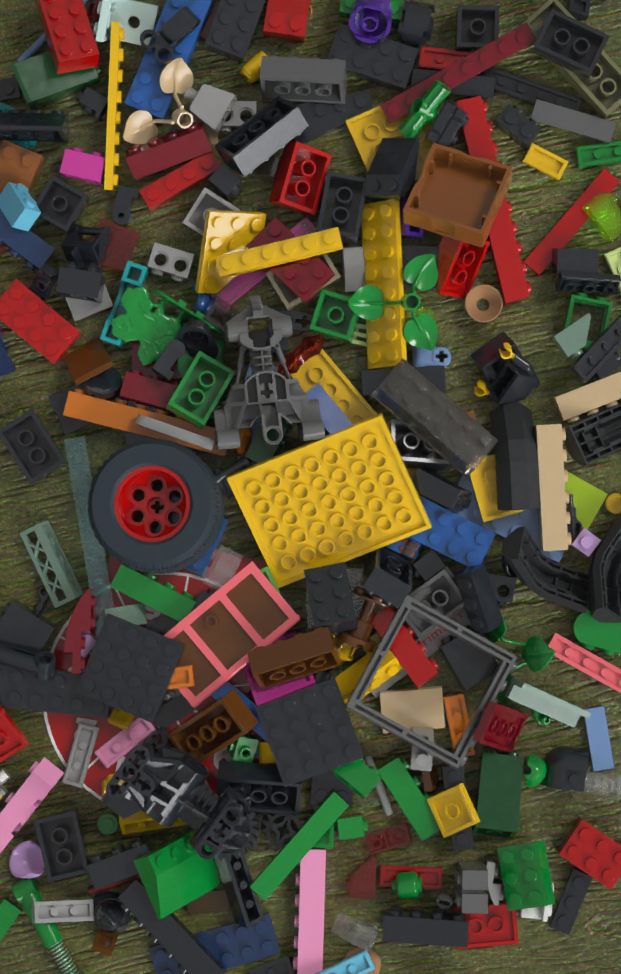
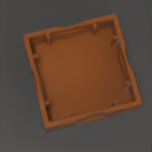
M433 143L423 164L421 176L414 185L403 209L404 223L483 248L512 181V167L485 158L473 157L462 151Z

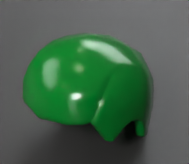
M530 753L527 766L530 767L531 771L525 772L526 780L523 783L528 788L538 786L544 780L547 772L544 760Z

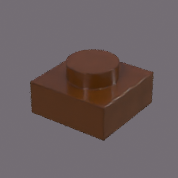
M432 767L431 771H422L420 779L424 790L433 791L439 788L437 768Z
M99 928L91 950L111 956L119 935Z

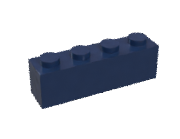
M0 209V246L3 243L9 248L7 251L15 258L19 256L25 260L24 264L31 270H39L54 254L55 249L30 230L24 231L11 227Z

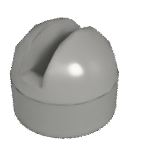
M443 892L436 897V904L439 909L448 910L451 908L453 900L450 894ZM443 900L448 901L450 903L449 905L439 903V901Z

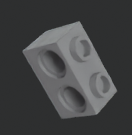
M236 101L229 113L231 119L228 122H224L219 132L231 133L232 130H236L244 123L240 119L242 114L249 113L253 116L257 113V102Z
M154 242L147 267L151 269L152 274L163 276L164 273L171 275L172 280L183 282L184 279L188 281L195 255ZM158 256L166 257L167 261L164 265L159 266L155 263ZM178 262H185L186 269L178 272L175 270V265Z

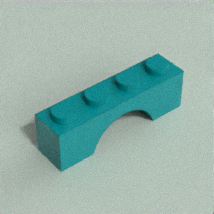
M131 261L127 262L115 304L106 320L100 337L101 341L122 348L124 341L112 334L111 320L118 315L126 314L121 298L128 287L134 289L144 286L150 271L148 267Z

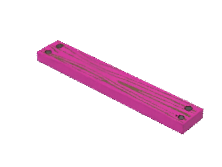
M305 217L290 231L296 237L315 233L317 229ZM264 268L239 274L218 293H212L210 296L224 312L266 278V273L270 270Z

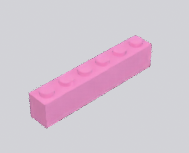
M311 848L297 864L300 865V873H296V886H300V894H295V906L299 907V915H295L294 927L299 928L298 936H294V948L298 949V957H294L293 969L297 970V974H315L323 970L326 849Z

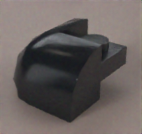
M558 746L551 750L544 759L547 772L540 784L555 789L584 792L585 777L588 771V749Z

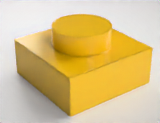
M114 708L108 723L127 731L135 716Z

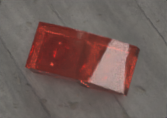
M407 822L365 834L370 855L413 842Z

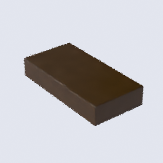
M225 889L211 890L188 903V914L229 911V901Z

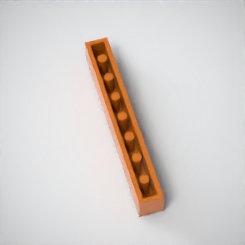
M76 388L74 392L69 391L63 413L66 417L156 440H169L195 450L223 457L226 456L227 449L216 450L215 443L211 451L135 424L138 414L215 440V428L207 426L208 422H206L201 430L177 415L175 418L167 416L168 412L156 409L154 413L147 411L148 407L135 404V407L127 406V401L115 399V402L107 401V398L100 399L97 396H88L83 390Z

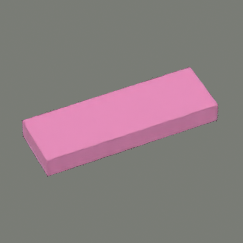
M138 717L131 723L127 731L122 730L94 753L108 769L147 738L156 728L151 722Z

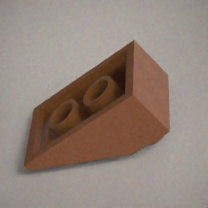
M3 140L0 147V194L7 183L12 182L25 185L31 195L44 164V157Z

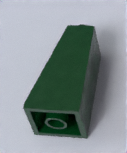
M50 51L11 65L31 110H38L100 82L98 77L101 75L99 67L57 75Z
M486 750L480 756L474 805L481 822L472 825V833L513 838L518 832L524 757H519L518 753L513 752L502 755L498 754L499 752L496 750Z

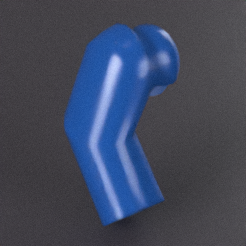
M195 284L192 289L198 298L197 303L194 305V310L203 313L209 307L210 295L208 293L196 292Z

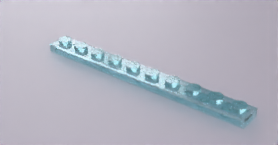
M81 436L64 439L89 588L91 595H95V608H93L97 634L99 635L104 623L102 609L115 608L112 588L110 587L111 582L105 550L98 542L99 540L96 539L95 532L92 531L91 523L89 522L88 494L89 490H91L90 486L93 478L86 438Z

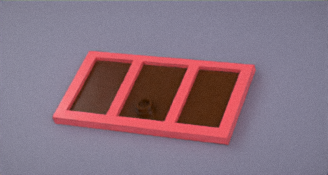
M253 561L164 635L186 644L177 667L193 665L195 686L178 688V690L193 708L201 704L249 663L247 652L259 646L271 645L301 620L300 616L296 614Z

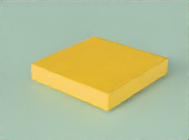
M463 783L426 799L443 838L481 822Z

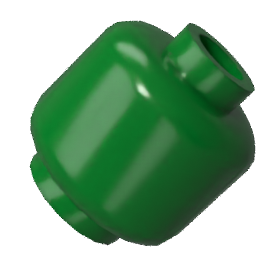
M415 871L399 872L396 875V880H392L393 893H397L400 900L418 898L419 893H423L422 877L418 876Z

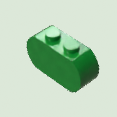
M587 610L586 613L579 612L574 617L571 625L572 634L578 642L583 643L582 647L594 650V647L602 648V653L614 656L615 652L621 654V622H599L591 617V610Z

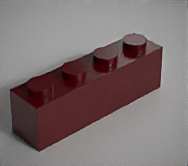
M193 122L188 128L179 131L177 129L172 130L161 138L153 137L142 145H132L126 151L125 159L134 179L137 180L212 151V142L203 122Z
M130 370V372H125L118 398L171 412L166 409V406L180 383L176 381H171L170 383L162 382L163 378L151 375L148 378L142 376L140 371Z

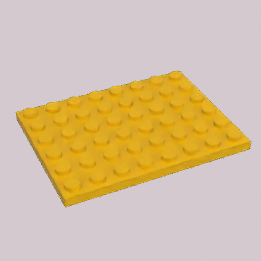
M382 413L329 434L324 439L312 441L238 471L226 478L278 588L305 578L304 570L346 562L432 528L429 517Z

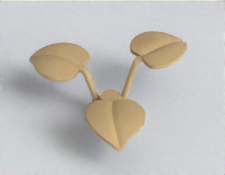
M176 58L167 64L159 78L161 90L164 93H173V97L179 106L173 112L172 119L153 120L149 112L137 110L126 121L123 133L125 141L132 144L147 143L149 139L158 135V128L155 123L177 124L181 128H188L193 122H202L194 114L191 115L188 111L184 110V106L177 96V93L184 94L188 87L193 85L192 71L182 58ZM203 122L212 144H218V134Z

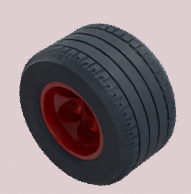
M164 439L135 441L131 445L127 444L123 448L116 450V453H112L109 459H106L97 470L98 473L93 478L94 481L91 483V490H89L88 494L89 522L91 523L92 531L95 532L96 539L99 540L98 542L104 547V550L127 566L155 574L180 571L182 568L185 569L191 564L193 565L198 562V559L200 560L204 557V554H207L210 547L214 545L215 539L217 540L218 533L221 532V524L224 521L223 515L225 514L223 492L211 468L187 447L173 441H165ZM162 481V490L154 491V483ZM138 491H144L145 497L142 501L135 500V494ZM174 492H179L181 494L180 501L173 503L171 495ZM160 502V505L163 506V509L159 510V513H157V511L153 508L154 506H157ZM142 512L144 515L143 520L135 522V513ZM173 513H179L180 520L172 524L170 516ZM154 523H160V532L156 534L152 533V525Z

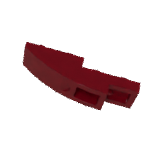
M86 590L80 598L67 628L64 654H72V675H80V670H85V658H81V649H85L86 637L81 636L82 634H90V629H94L95 616H91V608H95V595H91V590Z

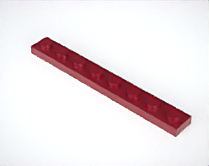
M526 22L386 101L380 107L391 124L410 113L413 102L418 97H423L436 80L443 82L451 90L537 40Z

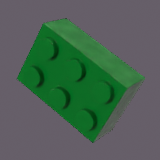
M199 351L167 404L166 409L202 430L234 376L235 371Z
M544 840L497 848L508 911L548 906L555 903Z

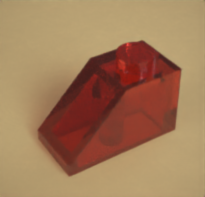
M371 854L350 873V879H346L345 892H349V898L375 899L376 854Z

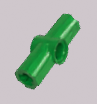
M436 80L423 97H418L413 102L410 110L411 113L398 128L399 132L406 138H415L426 123H431L438 115L439 106L450 94L451 90L443 82Z

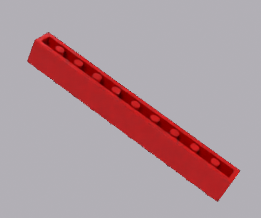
M481 96L457 101L456 105L468 112L466 117L469 120L464 129L461 128L467 155L501 163L496 160L495 153H498L496 142L492 141L490 133H493L491 121H487L485 113H488L486 101H482ZM504 197L487 237L488 241H490L489 247L504 305L527 300L530 297L529 294L532 293L530 282H526L524 275L527 273L525 261L521 262L520 259L522 247L520 241H516L515 233H517L516 223L511 221L510 217L512 206L510 201H506V197Z

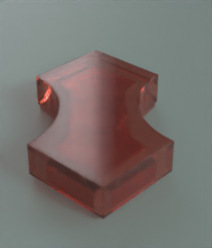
M322 334L304 338L295 350L284 356L289 374L297 373L304 362L320 354L326 340ZM279 364L277 373L284 376L286 373L283 365Z

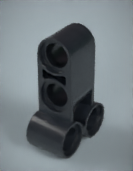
M184 6L157 32L151 29L143 31L140 35L141 47L147 53H154L156 63L164 68L174 60L173 50L199 26L201 20L187 6ZM149 37L155 39L152 45H146L144 41ZM162 52L170 54L167 60L159 59V55Z

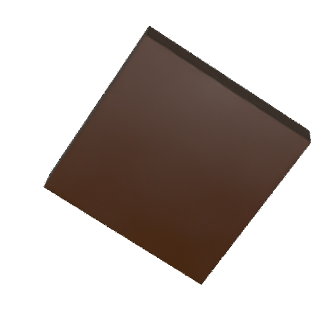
M100 337L63 356L76 385L114 366Z

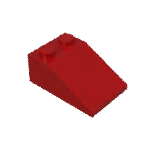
M268 0L263 29L264 37L305 43L311 0Z
M442 236L438 254L437 293L466 299L490 241L486 240L483 248Z

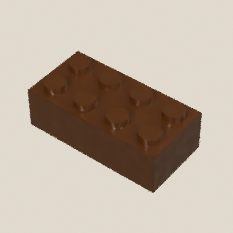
M318 627L312 632L296 634L293 638L277 640L271 645L259 646L247 652L252 674L262 690L342 665L337 643L328 627Z
M233 688L180 723L168 734V738L177 749L188 752L198 761L203 762L247 734L258 723V720Z

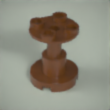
M355 587L353 593L366 599L359 618L356 617L358 629L339 632L336 637L357 648L358 646L363 648L364 651L374 652L378 644L369 639L374 626L371 620L377 604L392 608V606L386 604L376 594L371 595L364 589Z

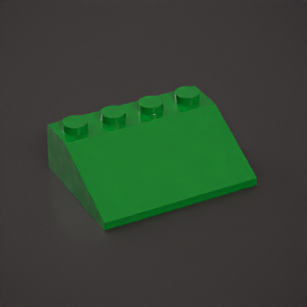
M194 829L183 833L133 861L158 920L220 885L219 870L215 858L213 857L209 860L201 858L189 843V838L195 831ZM204 845L206 851L212 852L211 848Z

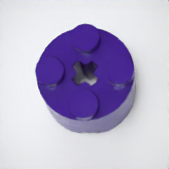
M355 0L353 2L349 27L358 40L366 43H375L389 34L393 15L390 0Z

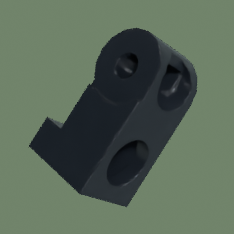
M119 185L112 218L117 225L127 226L131 222L132 216L130 211L133 199L139 200L140 198L139 190Z
M179 340L171 341L151 370L166 381H169L174 375V372L170 369L175 361L184 355L185 345Z

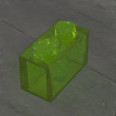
M601 192L582 208L603 238L613 241L621 234V210L617 206L618 201L612 193Z

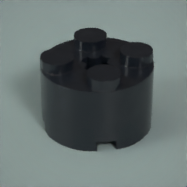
M413 0L405 1L403 5L404 21H400L398 28L400 40L402 42L428 46L427 41H430L434 24L431 13H435V4Z

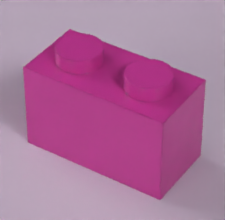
M71 147V150L65 149L60 174L63 177L102 185L105 175V158L101 153L91 152V154L83 153V149Z

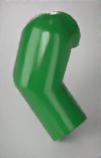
M531 710L532 716L539 725L547 726L550 724L551 717L536 710Z

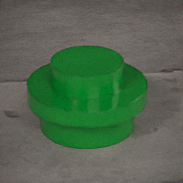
M106 813L98 819L97 827L101 833L109 835L117 830L118 820L113 814Z

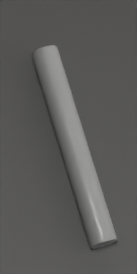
M365 756L364 761L366 765L376 768L372 756ZM380 780L375 789L385 815L388 816L394 812Z

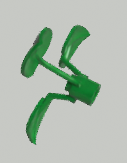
M434 254L420 255L407 263L403 271V278L405 282L412 284V293L405 294L401 300L382 301L383 293L374 285L362 286L348 300V305L353 313L365 320H375L381 317L383 314L382 305L401 304L404 310L412 311L413 320L407 321L404 325L403 334L405 340L414 347L429 351L434 349L437 341V325L434 318L428 313H421L416 317V309L419 308L421 300L415 291V287L421 291H426L435 286L438 280V269Z
M504 618L503 624L491 632L484 633L486 639L492 643H497L500 639L502 642L524 647L521 651V656L525 661L518 664L515 670L528 665L529 669L533 672L541 671L548 665L556 653L538 636L530 637L526 643L504 638L503 635L507 631ZM508 673L505 679L508 681L505 689L497 694L498 699L504 705L512 701L505 697V693L514 677L510 673Z

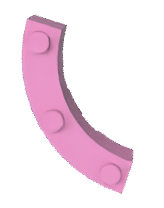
M45 757L40 763L36 761L28 770L31 774L17 793L12 792L4 801L7 805L0 813V853L14 837L11 833L13 831L17 833L64 774Z

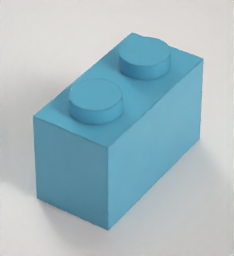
M8 182L0 194V209L11 227L29 231L41 214V211L37 207L36 201L30 196L25 185Z

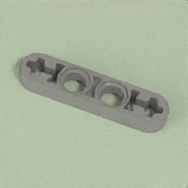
M138 414L135 424L211 451L215 440L141 414Z

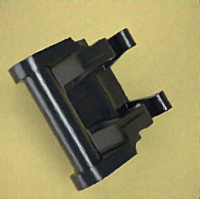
M75 224L72 232L68 234L61 244L66 260L71 262V265L78 266L81 270L89 267L103 272V267H99L101 260H104L106 248L110 245V227H82L80 224ZM83 235L96 236L93 241H83Z
M244 453L236 456V463L222 470L220 467L213 471V475L227 499L232 498L234 493L226 478L238 471L251 467Z

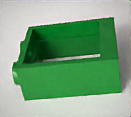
M576 292L575 295L569 297L563 330L570 326L574 304L576 303L604 309L598 334L599 337L608 328L613 303L608 302V299L604 297L591 299L587 298V294ZM586 340V345L581 350L586 351L594 341Z

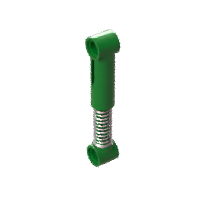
M24 878L11 887L16 899L22 904L32 922L31 902H43L35 880L33 878ZM56 923L33 924L44 947L51 949L50 952L54 955L53 958H56L55 962H58L57 965H60L59 968L62 969L60 970L61 972L63 971L62 974H78L79 971H76L78 969L75 967L76 964H73L74 961H71L72 958H69V951H66L67 948H64L63 936Z

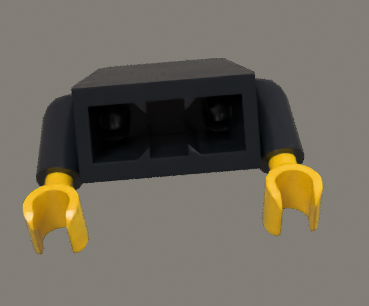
M507 342L503 343L507 351L499 349V352L503 359L510 358L511 361L505 363L488 389L486 388V382L483 380H478L477 386H474L477 396L488 395L487 398L496 401L498 404L522 401L526 399L532 389H536L540 385V380L534 373L535 369L531 363L518 353L514 354L511 345Z

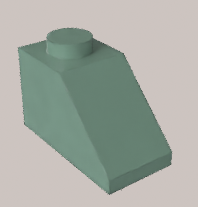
M589 313L552 337L565 359L569 356L574 359L583 353L581 348L586 345L591 320Z

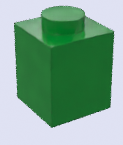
M361 813L340 816L337 819L340 840L365 837L364 831H368L366 818L362 819Z

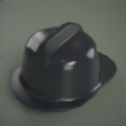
M191 317L185 326L178 330V340L185 345V349L193 358L196 357L199 351L213 359L217 357L219 348L211 336V330L207 323Z

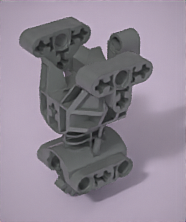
M259 295L249 296V306L224 324L226 343L236 342V345L240 347L237 363L236 384L230 387L223 409L213 410L216 450L240 448L238 429L252 427L259 417L262 437L268 444H278L283 438L281 417L286 423H297L299 441L324 439L325 430L323 420H321L319 400H309L299 385L298 380L290 377L285 364L286 360L279 344L283 337L292 335L291 316L263 305ZM266 319L268 338L265 340L266 347H253V340L249 338L248 321ZM271 347H274L288 379L274 372ZM246 351H249L252 373L251 376L239 384ZM275 429L278 432V437L275 441H270L267 438L268 430Z

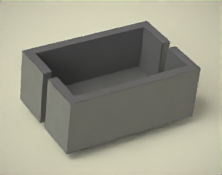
M458 861V866H454V879H456L458 886L454 887V900L457 907H460L462 913L488 914V894H483V890H488V870L484 862Z

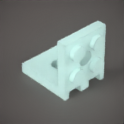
M136 0L99 1L97 14H100V18L95 23L93 35H96L95 41L105 42L111 39V21L120 22L121 28H125V39L121 41L141 45V33L148 29H155L159 6ZM136 16L140 20L138 28H133L129 25L130 17ZM151 37L145 39L144 43L146 45H149Z

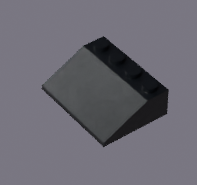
M13 109L11 113L0 110V141L69 142L70 118L68 114H64V111L53 110L52 113H44L42 110H31V113H23V110Z

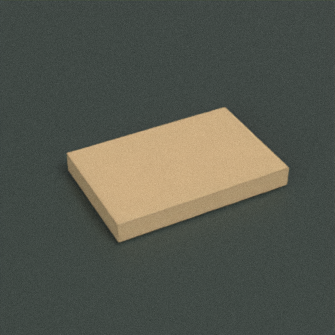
M442 686L379 691L381 714L411 731L413 726L433 729L445 728Z

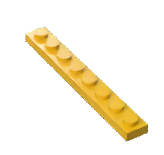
M111 21L105 191H114V188L118 187L119 175L115 174V166H119L120 158L119 153H116V145H120V132H117V124H121V112L118 111V103H122V91H119V82H123V70H120V61L124 60V49L120 48L121 40L125 39V28H121L120 22Z

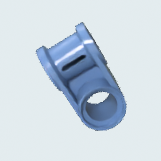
M412 347V368L446 367L451 362V353L445 347H434L432 351ZM440 352H444V355L448 356V358L444 359V362H440L436 358V356L440 355Z

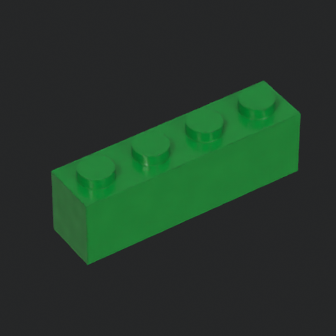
M121 564L110 587L179 622L191 613L196 603L193 600L194 595L184 590L181 594L175 591L176 586L166 581L164 584L156 581L157 577L153 574L146 572L144 575L135 568Z
M397 755L379 766L377 770L417 834L424 841L440 830L426 800L430 797L427 793L422 794L418 788L422 786L416 775L411 777L408 772L409 764L404 757L400 759Z
M363 758L329 770L363 800L366 799L381 780L380 772L371 765L368 767L363 763Z

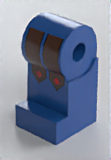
M407 537L385 547L416 560L423 545Z

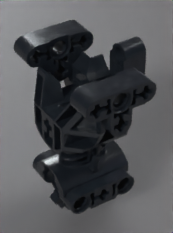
M159 727L155 729L145 742L139 743L131 750L108 782L106 793L101 798L102 802L123 819L141 810L159 824L167 827L172 826L177 818L181 819L195 830L189 838V843L203 859H212L216 853L219 855V861H222L224 856L227 857L228 861H231L232 855L239 859L240 852L245 855L248 852L246 847L252 848L253 843L251 841H256L258 838L253 833H257L260 829L254 826L259 822V819H253L257 812H248L251 807L250 797L231 787L225 788L220 796L203 784L209 775L206 766L188 752L167 746L170 742L168 738L170 731L167 728ZM161 734L163 736L162 740L157 745L153 744L158 739V735ZM121 780L125 781L121 786L118 785ZM237 800H241L244 802L245 809H243L241 804L237 803ZM204 845L213 849V852L206 851Z

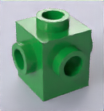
M247 733L229 744L227 752L234 762L252 763L254 757L258 754L259 740L255 735Z

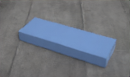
M604 706L586 708L584 710L591 713L589 719L584 717L592 769L593 771L614 768L605 708Z

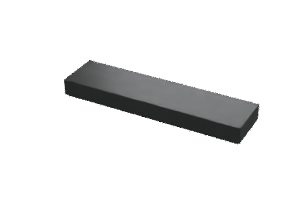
M539 99L536 100L531 116L535 121L609 143L616 126V122Z

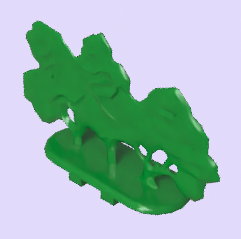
M144 286L134 289L128 287L121 298L126 314L118 315L111 320L113 327L111 330L115 337L125 342L140 341L141 345L137 353L143 366L151 364L154 360L157 361L166 346L171 341L178 340L177 332L181 328L180 322L185 315L207 323L212 332L218 335L223 334L203 319L204 314L199 311L192 312L185 308L187 303L181 299L173 300L153 288V292L162 300L153 303ZM167 302L181 311L178 317L164 314ZM152 307H157L155 312H151ZM214 339L219 348V353L215 360L225 365L222 358L226 350L225 344L221 340ZM186 349L184 355L177 359V368L182 378L195 359Z

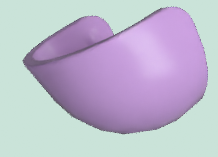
M25 841L14 848L9 861L10 871L14 876L30 879L44 873L45 866L40 845L33 841Z

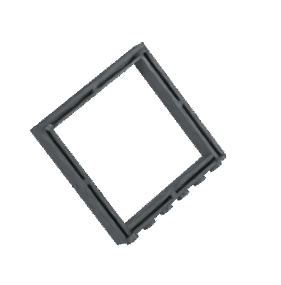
M407 595L399 608H397L345 707L452 768L458 769L459 766L463 767L468 758L466 753L469 747L473 748L477 742L472 739L475 727L481 722L484 707L489 704V701L497 703L498 700L495 698L499 691L503 692L508 682L505 679L508 673L512 674L517 666L515 662L517 656ZM409 611L500 661L452 753L361 703Z

